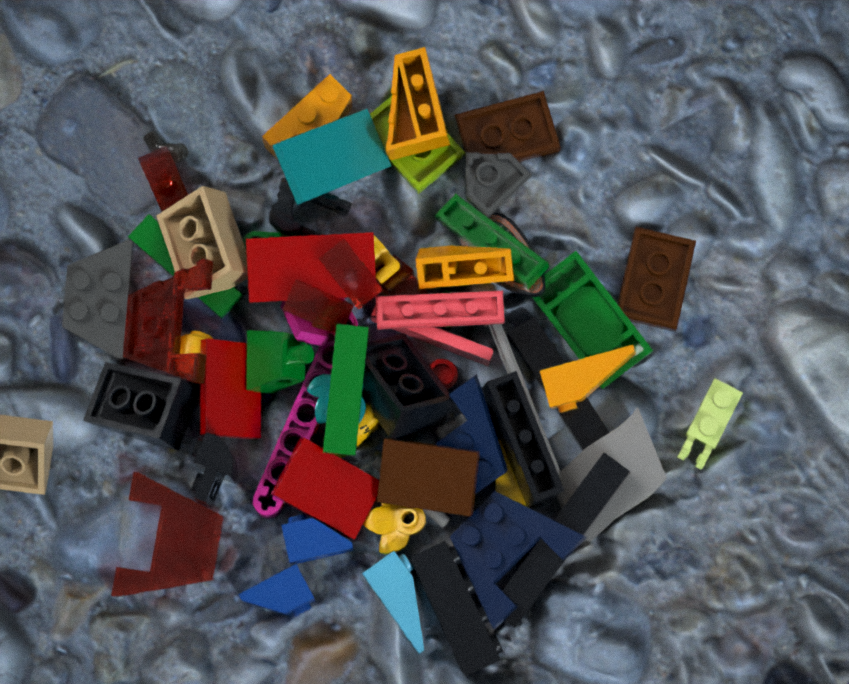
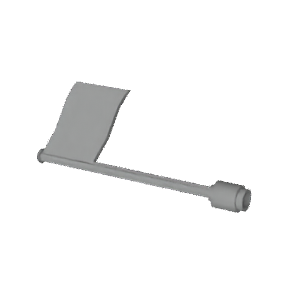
M492 283L472 284L466 287L468 292L498 291L496 284ZM502 324L485 325V327L489 326L507 374L517 371L565 490L557 496L561 509L603 453H606L630 471V474L584 536L587 538L577 547L578 550H575L578 554H586L593 548V544H590V542L613 520L649 498L667 478L641 413L637 407L633 414L619 427L586 447L560 471Z

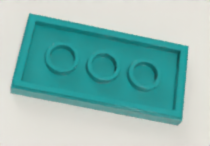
M368 109L272 145L297 205L391 166Z

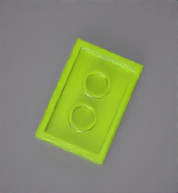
M392 96L370 113L385 152L386 141H388V120ZM449 134V146L390 161L417 194H420L465 156L463 149Z

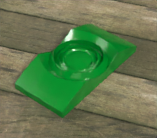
M577 251L573 252L544 275L546 284L544 294L540 297L532 298L579 359L629 345L635 347L636 354L600 385L602 389L653 352L649 344Z

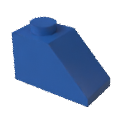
M306 514L287 518L288 523L281 525L291 565L354 551L351 541L314 518L307 519Z
M297 564L238 594L244 603L283 615L293 613L294 617H298L311 610L310 603L316 601Z

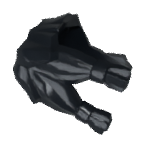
M286 177L282 178L279 186L280 191L277 194L278 201L272 205L269 212V223L277 232L286 236L325 235L294 221L293 206L296 201ZM329 193L309 200L343 216L348 215L352 203Z

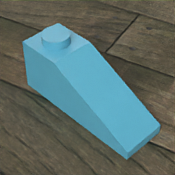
M393 551L362 574L418 654L424 652V644L414 580L410 574L414 568L404 554L398 557L395 551Z

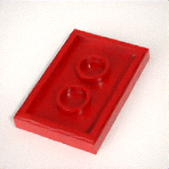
M209 338L201 340L200 435H205L208 432L217 437L261 439V392L246 390L247 343Z
M300 437L271 495L348 538L355 540L378 496L379 480L334 454L323 453L322 447L304 437Z

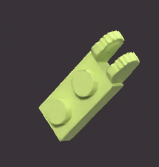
M714 378L685 435L687 438L677 458L684 461L688 457L695 440L705 445L697 457L695 467L702 470L712 449L716 448L743 392Z

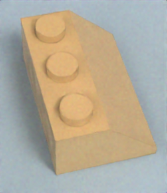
M202 186L156 215L184 299H192L228 290L248 279L247 252L226 192Z
M0 415V489L45 495L53 452V421Z

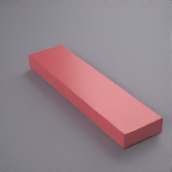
M503 290L375 296L377 330L504 324Z
M376 305L371 314V320L374 323H377ZM437 327L392 329L488 367L494 352L492 348Z

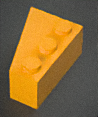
M423 47L396 54L394 56L391 109L388 120V141H386V153L390 161L450 145L426 48Z
M329 74L262 136L264 147L278 160L272 145L346 117L352 108V95Z

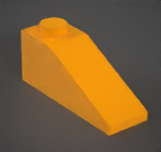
M451 245L419 248L415 258L419 289L514 281L511 248Z
M629 345L540 370L549 407L551 409L558 408L559 413L577 409V402L584 401L636 354L635 347Z

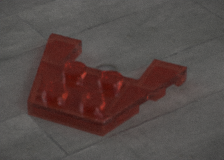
M201 259L196 262L197 265L194 267L174 272L173 277L165 281L158 280L128 295L123 357L189 381L204 384L206 355L201 353L180 354L184 293L211 290L213 261L208 259Z
M133 472L128 500L161 506L150 571L116 567L111 596L123 597L214 581L224 516L139 472Z

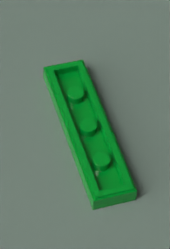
M457 194L435 215L439 223L471 247L511 248L514 279L528 290L549 268L547 261Z
M148 214L131 232L128 238L178 281L159 222ZM233 287L197 298L222 319L241 299L242 294Z
M336 324L323 453L356 456L369 327Z

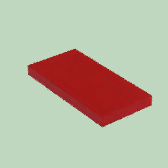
M374 232L246 239L249 303L377 296Z

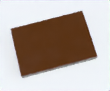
M544 91L458 113L454 117L465 154L466 152H479V154L510 153L521 162L561 150Z
M635 226L617 303L631 322L676 332L696 240Z
M384 438L377 502L472 516L480 451Z

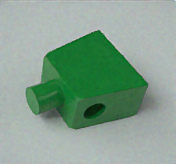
M247 331L246 390L273 394L302 382L305 378V364L311 363L314 359L313 348L304 342L297 341L294 334Z

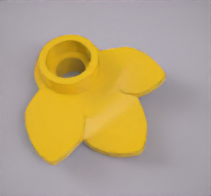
M381 503V507H376L369 511L363 525L371 532L381 535L379 552L381 554L401 551L407 546L410 537L418 534L424 528L426 515L419 508ZM413 514L414 520L409 524H405L404 519L406 515Z

